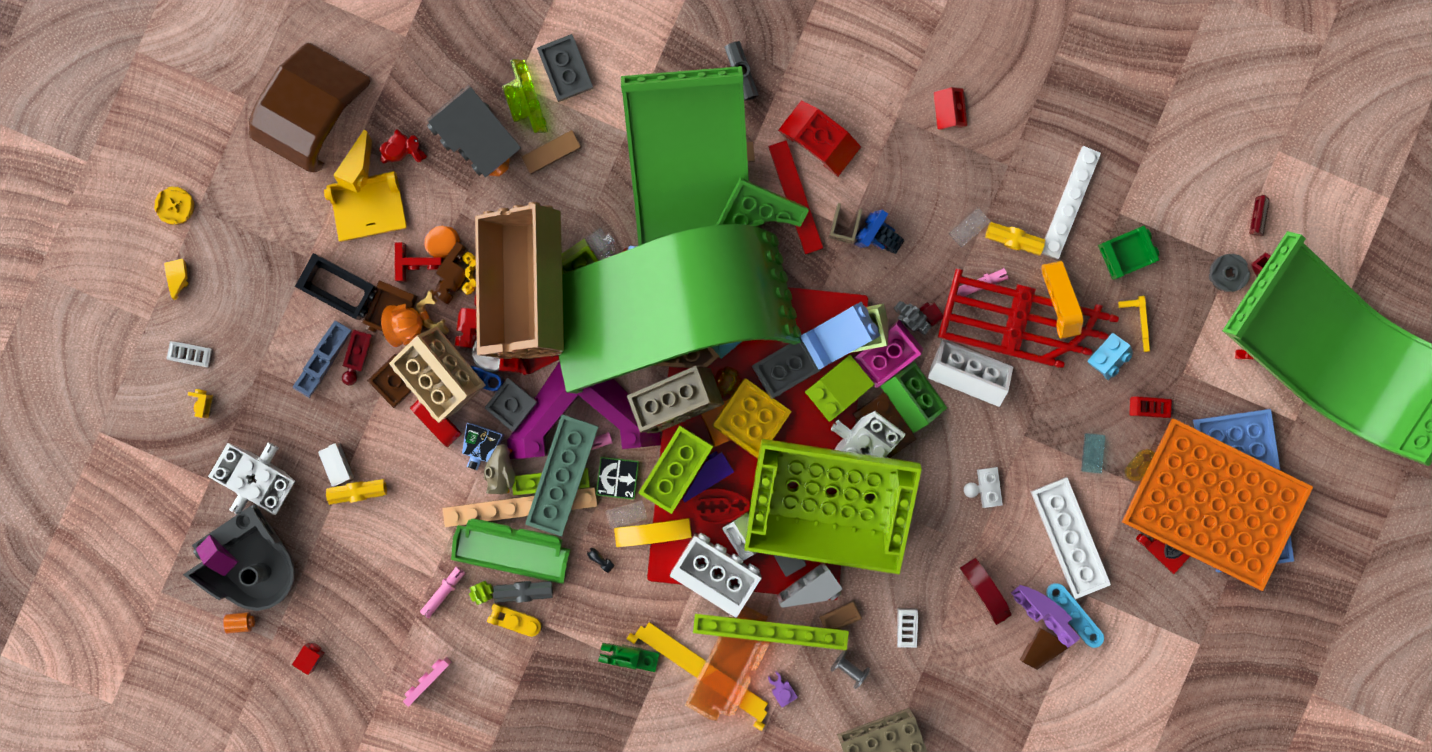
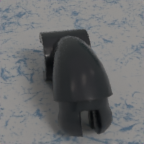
M590 548L591 551H587L589 559L601 565L600 567L605 572L609 573L615 565L608 558L605 560L595 548Z

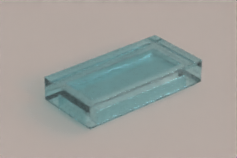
M1085 433L1081 471L1102 473L1105 435Z

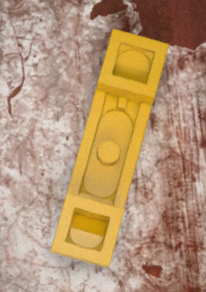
M690 518L614 528L616 547L692 538Z

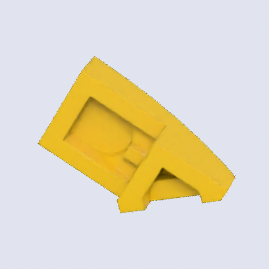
M183 258L164 263L167 283L173 300H177L179 292L189 284L186 281L188 278L187 269Z

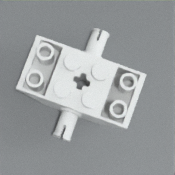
M876 411L863 416L851 430L839 420L831 428V431H834L843 438L835 450L888 458L887 455L905 436L904 432Z
M268 442L259 457L252 452L227 443L208 477L237 493L238 496L229 509L231 512L235 511V514H239L247 502L251 501L274 515L278 513L295 483V480L285 471L270 463L279 447ZM253 475H256V476H255V479L257 480L256 482H253V480H252V476H253Z

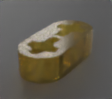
M1149 449L1140 450L1125 468L1126 478L1130 481L1142 479L1155 453ZM1150 454V461L1143 462V464H1141V462L1144 460V457L1142 455ZM1139 466L1137 470L1138 476L1131 477L1132 472L1130 470L1136 469Z

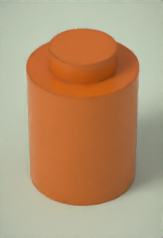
M250 612L226 614L223 620L225 633L250 632L252 627L255 626L254 616H251Z

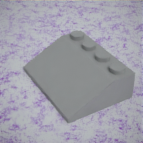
M821 563L779 593L777 598L782 608L822 602L828 599L832 601L841 595L842 587L825 563Z

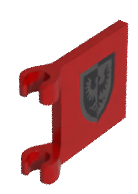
M1142 534L1136 537V540L1172 574H1175L1191 557L1156 539H1153L1151 542Z

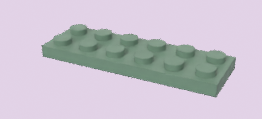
M564 414L561 415L525 525L561 537L563 536L599 426Z

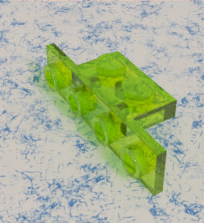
M512 59L510 62L516 79L503 85L502 88L513 121L519 122L529 117L534 133L548 132L546 120L543 117L540 102L537 99L534 84L528 72V66L525 60Z

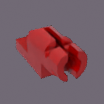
M461 308L458 314L456 330L462 332L463 335L456 336L455 346L473 348L477 337L476 309Z

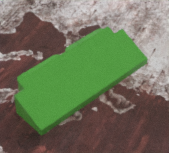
M470 519L466 527L457 526L452 541L451 560L564 584L570 549L561 547L563 539L557 536L525 529L516 530L502 524Z

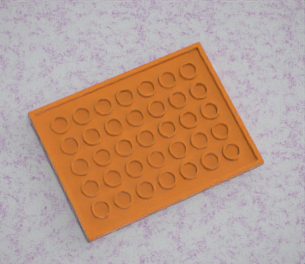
M1172 418L1122 523L1263 591L1313 486Z

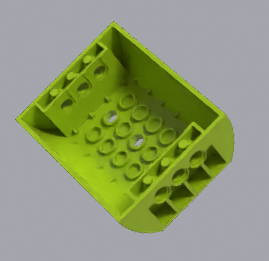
M762 439L749 510L744 551L900 574L922 470L921 464ZM796 482L799 486L792 489L788 486V483ZM828 488H835L837 492L831 495L826 490ZM871 493L875 495V498L873 500L865 499V495Z

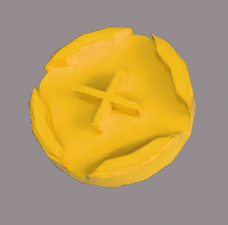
M168 187L157 195L154 209L161 221L170 225H179L191 218L194 212V201L186 190L179 187Z

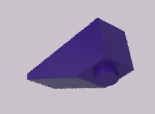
M715 451L707 456L708 461L705 462L683 497L684 503L734 473L722 452L718 454Z

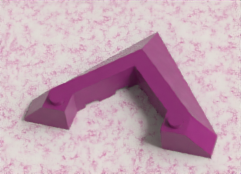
M559 361L535 397L538 404L516 432L511 433L507 439V446L509 449H512L509 455L510 459L547 456L546 435L579 396L620 429L622 449L661 445L660 432H640L627 398L629 394L614 379L584 388L583 392L578 394L567 393Z

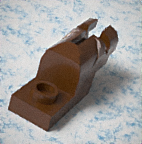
M456 242L436 271V274L443 279L442 281L439 280L434 296L448 305L453 299L449 290L458 292L467 278L465 276V269L456 264L457 261L460 262L463 259L462 256L466 253V247L459 242Z

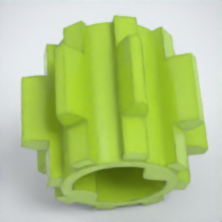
M486 580L470 587L471 592L469 596L472 602L475 601L477 605L493 598V588L491 584H487Z

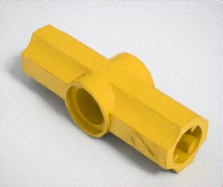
M993 222L989 223L985 234L986 239L1002 243L1007 248L1018 251L1023 250L1039 256L1045 245V239L1027 234L1026 231L1019 228H1008Z
M385 479L348 483L345 486L326 489V498L329 505L343 502H358L367 500V498L387 495Z

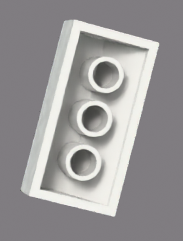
M942 339L931 365L928 378L1000 407L1009 391L1013 366Z

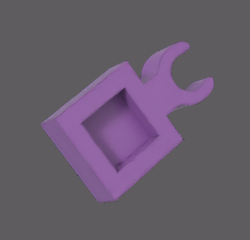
M776 671L778 679L773 681L768 676V680L772 685H775L776 688L771 691L780 706L784 707L797 699L798 696L788 680L782 683L781 675Z

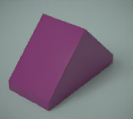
M211 535L196 549L203 564L223 576H226L239 562Z

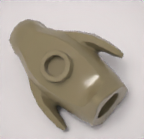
M504 444L495 447L484 469V479L487 481L488 486L486 493L507 494L510 492L509 488H512L515 482V473L509 457L512 449H509Z

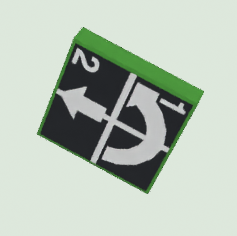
M600 457L596 495L635 499L639 461Z

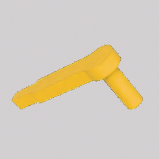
M1138 296V300L1119 301L1118 308L1139 307L1143 351L1150 352L1145 296Z

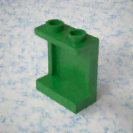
M1145 226L1098 245L1112 280L1159 261V251L1156 246H1153L1151 232Z

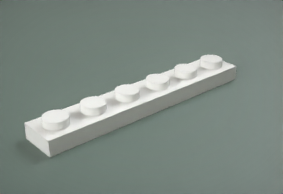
M1085 146L1081 147L1045 237L1042 254L1056 260L1059 259L1101 155L1100 152Z

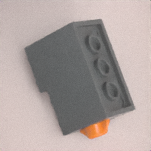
M469 85L427 119L429 130L435 136L437 134L440 135L442 138L440 142L446 150L449 151L451 149L453 152L458 150L466 161L470 159L473 162L471 166L479 176L483 174L485 178L488 175L501 176L509 169L510 157L521 149L514 138Z

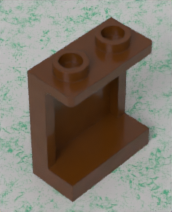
M379 280L376 286L378 292L374 297L365 320L363 319L361 323L366 324L365 328L375 333L377 330L382 331L381 317L383 310L388 305L398 306L406 304L407 308H413L418 296Z

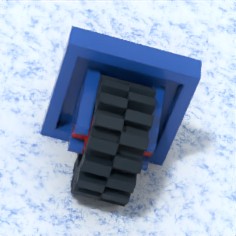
M879 210L867 216L865 220L867 224L863 230L860 229L857 232L854 244L860 248L868 247L872 244L880 250L886 249L891 253L897 254L904 239L895 233V229L884 222L888 213L884 210Z

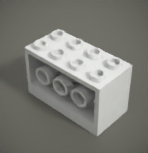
M695 533L671 571L670 577L737 618L761 580L760 571L752 564L745 565L743 559L733 553L731 556L726 553L727 550L722 545L710 543V538L703 533L699 535ZM705 558L706 564L698 565L696 559ZM721 568L722 574L714 575L713 570ZM738 579L739 584L732 586L730 580Z

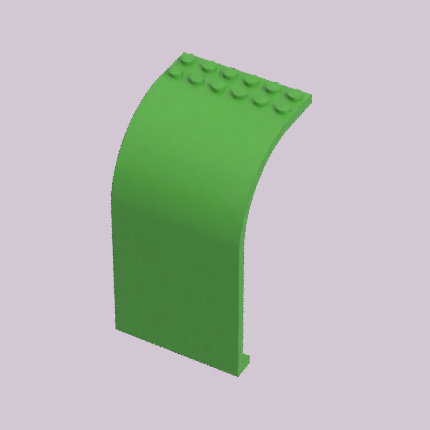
M742 66L621 76L638 246L671 234L715 226L739 178L749 181Z
M742 224L696 228L653 240L562 274L564 351L559 355L566 392L578 394L583 392L584 388L691 352L718 345L748 340H777L793 345L801 343V331L796 324L795 318L797 315L791 304L792 294L787 287L786 282L788 278L785 271H783V257L778 250L779 241L777 236L759 227Z
M1287 231L1222 331L1297 397L1330 421L1382 449L1430 466L1432 463V343L1407 332L1375 311L1304 244L1306 238L1303 235Z

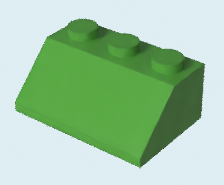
M912 362L880 386L913 433L931 423L947 409L915 362Z

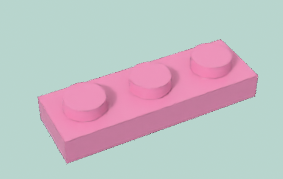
M447 657L443 661L439 658L432 666L434 670L430 674L426 672L418 680L420 684L416 688L412 686L404 694L407 698L403 702L409 707L452 662Z

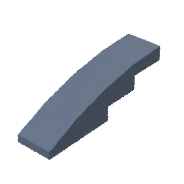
M337 321L333 322L314 349V354L304 366L302 374L293 385V389L308 398L312 396L351 333L349 328Z

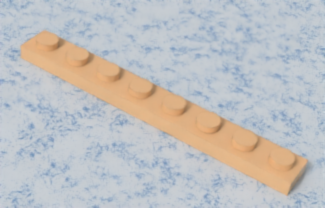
M595 487L578 489L571 510L597 507ZM534 496L442 508L445 527L466 525L470 519L495 521L528 516Z

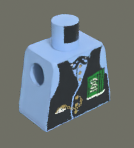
M467 423L462 454L470 456L467 467L478 470L481 460L488 462L495 447L500 445L505 434L473 423Z

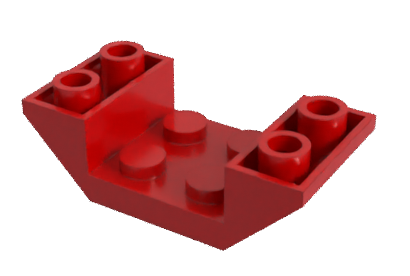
M802 100L778 129L790 141H796L823 162V166L837 177H839L861 149L860 144L848 131L821 110Z

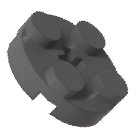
M1237 254L1222 255L1212 263L1209 279L1217 289L1223 292H1235L1242 289L1249 281L1250 271L1248 272V264L1243 257ZM1232 268L1234 276L1227 277L1225 271Z

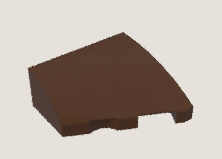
M1039 627L1032 642L1028 643L1020 661L1038 670L1068 648L1059 641L1058 637Z

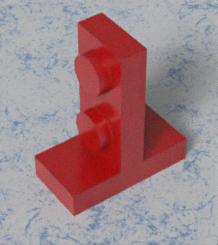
M395 242V281L406 282V267H408V270H420V267H427V270H438L444 259L441 257L406 258V244Z

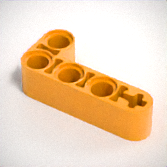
M1057 261L1043 264L1041 267L1043 279L1058 317L1056 326L1059 338L1080 335L1083 315L1063 262Z

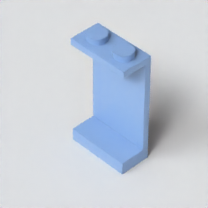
M860 302L801 335V339L819 370L873 341L880 334L878 327L869 316L868 309Z

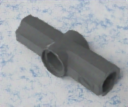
M740 41L729 43L724 48L731 67L742 66L747 71L743 75L744 101L752 100L759 95Z
M521 581L514 584L493 586L495 603L509 601L521 603L530 602L533 599L553 598L552 581L532 583L531 581Z

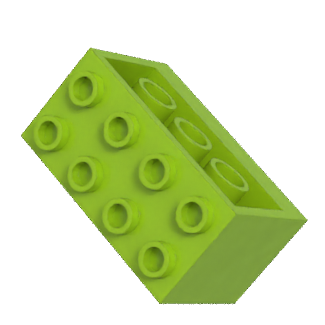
M680 425L638 494L672 514L713 448V445Z

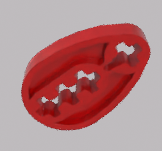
M722 488L704 490L697 496L694 503V511L697 518L707 525L731 522L742 516L750 508V502L746 497L737 492ZM741 499L744 503H747L743 510H740L739 507L731 506L732 504L739 503ZM714 501V504L718 505L720 501H724V504L728 505V507L724 508V511H720V508H715V512H711L708 508L702 513L701 509H697L701 502H704L705 505H710V502Z

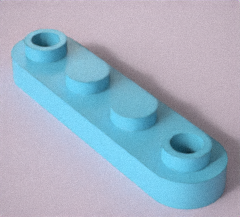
M1059 583L1049 585L1046 590L1047 597L1057 603L1071 616L1072 619L1068 623L1081 639L1092 648L1101 646L1104 641L1103 633L1066 588ZM1055 589L1059 591L1057 596L1053 595ZM1091 634H1095L1094 640H1090Z

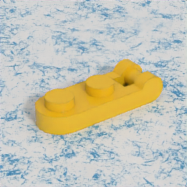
M493 603L491 608L493 611L491 616H488V623L530 637L536 636L541 631L542 624L538 618ZM500 612L505 614L504 620L498 618Z

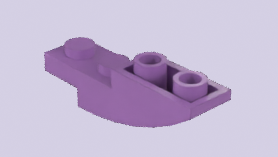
M1019 585L1011 592L1015 601L1021 604L1027 611L1028 616L1036 622L1043 619L1046 626L1053 630L1058 636L1059 641L1066 645L1067 648L1080 639L1068 624L1072 619L1071 616L1053 600L1036 590Z

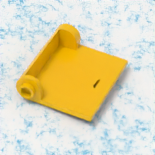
M395 171L368 176L366 185L361 188L359 193L342 187L338 183L329 184L324 189L325 199L329 200L333 205L339 242L407 228L399 181Z

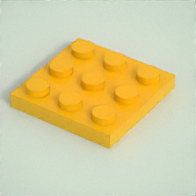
M744 378L712 426L758 459L761 440H773L792 411L774 398L771 399L766 392Z

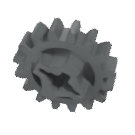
M899 301L894 307L899 314L898 319L909 330L913 332L919 331L926 335L931 329L930 324L926 322L927 316L911 303L907 305Z

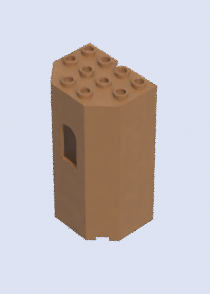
M529 202L527 206L514 205L512 209L499 208L497 212L484 211L482 215L475 216L477 355L500 359H533L561 355L564 351L561 211L553 209V206L550 205L541 206L539 202Z

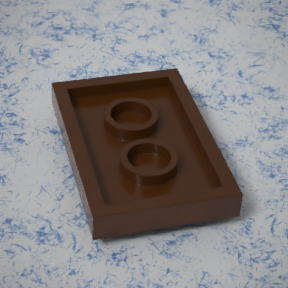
M882 392L853 413L856 420L859 421L863 416L876 411L905 433L904 438L887 455L888 458H891L916 440V437L885 392Z

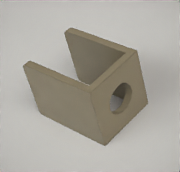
M838 203L828 238L853 244L863 209H859L850 238L834 233L841 203Z

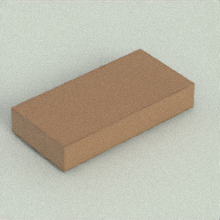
M854 601L819 616L824 628L838 630L862 619Z

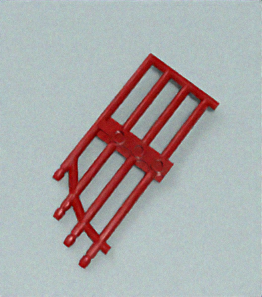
M956 268L938 338L1057 368H1064L1065 363L1063 361L1053 358L1069 351L1091 355L1092 349L1078 344L1087 336L1107 339V333L1099 332L1092 328L1097 319L1118 322L1119 317L1102 312V305L1096 304L1094 309L1080 306L1082 315L1090 316L1085 327L1082 326L1081 334L1075 336L1069 343L1025 332L1027 321L1057 328V320L1030 313L1032 302L1054 307L1051 298L1035 295V288L1017 284L1015 290L962 276L963 270ZM961 283L1012 296L1011 308L957 295L959 285ZM957 302L1008 315L1006 327L953 314L954 303ZM953 321L1004 334L1001 345L947 332L949 322ZM1022 339L1056 347L1057 349L1041 356L1021 351L1020 347Z

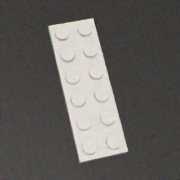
M1065 477L1030 491L1073 598L1077 599L1110 586V581L1068 478Z

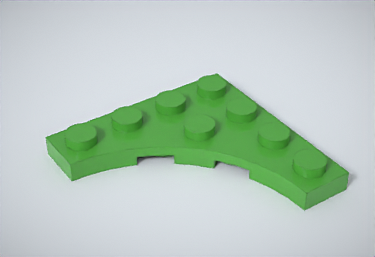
M739 178L716 225L742 224L758 226L764 224V222L777 221L800 227L809 209L743 178Z

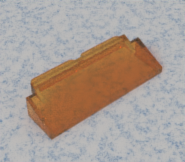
M744 605L737 618L766 621L768 616ZM719 636L685 706L714 721H717L720 713L726 716L734 715L751 683L750 671L758 669L771 642Z

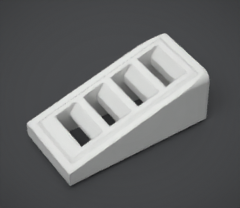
M170 341L167 360L209 368L212 349ZM185 348H188L186 359H183ZM193 349L196 350L194 361L191 360ZM201 351H204L203 360L199 362Z
M897 608V647L917 648L918 609ZM903 616H913V619H903ZM913 623V627H902V624ZM902 631H913V634H902ZM902 638H912V642H902Z

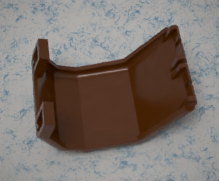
M305 43L277 67L256 101L249 118V137L308 172L315 173L322 170L324 163L318 160V155L324 141L343 110L369 86L370 76L355 70L354 67L344 61H339L337 57L330 53L323 52V49L316 45Z

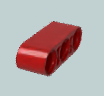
M419 400L410 406L412 412L446 447H449L462 435L448 418L438 423Z

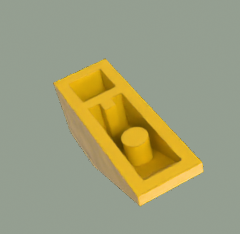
M363 130L333 175L340 186L359 193L361 188L366 185L369 175L372 140L366 130Z

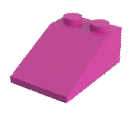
M898 320L888 328L887 346L862 350L854 357V360L872 380L874 386L878 388L920 356L923 348L903 323Z

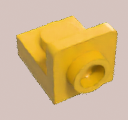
M195 389V392H188V396L198 397V401L194 404L195 417L209 418L213 395L206 394V390Z

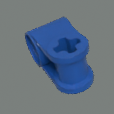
M471 365V368L486 385L483 389L497 392L501 388L504 379L500 375ZM496 377L499 381L498 386L492 388L490 381Z

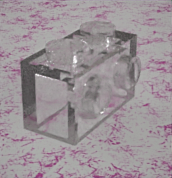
M601 228L585 238L599 260L614 255L616 251L614 246L617 244L609 233L605 235Z

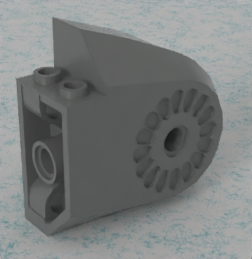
M257 505L249 506L192 545L195 556L201 559L196 549L211 535L239 561L226 576L205 566L203 562L183 574L218 600L226 598L239 607L254 611L269 609L281 603L287 597L295 582V566L292 557Z

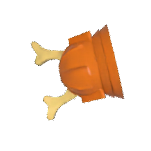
M432 289L428 291L427 297L417 304L416 309L418 312L413 308H407L406 304L398 306L388 305L383 310L381 317L382 331L390 345L399 347L402 344H409L421 333L423 325L430 329L437 326L444 334L449 332L444 319L440 322L431 321L425 309V304L434 305L437 302Z

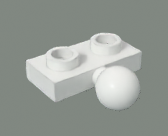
M998 467L978 469L979 485L972 482L967 483L964 487L965 495L969 498H974L980 493L982 508L1003 505Z

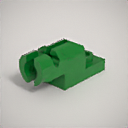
M602 642L600 650L613 651L612 655L600 653L598 662L634 670L637 668L651 672L656 671L659 652L624 644L620 646Z

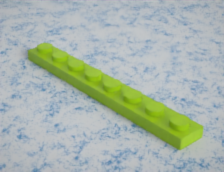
M695 614L693 633L839 650H847L849 634L847 630Z

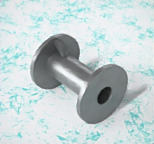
M844 650L838 656L830 671L833 672L838 667L856 681L854 689H857L866 679L870 668H866L862 672L844 658L847 653Z

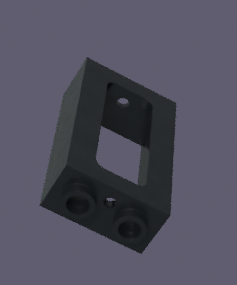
M315 253L311 255L295 285L296 288L356 320L366 316L369 310L367 306L370 301L374 300L378 292L375 285ZM323 268L364 290V296L359 305L354 307L313 285L312 280L318 269Z

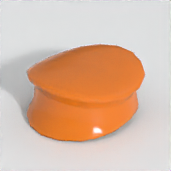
M437 226L427 234L424 244L425 249L433 257H447L456 242H459V235L452 227Z

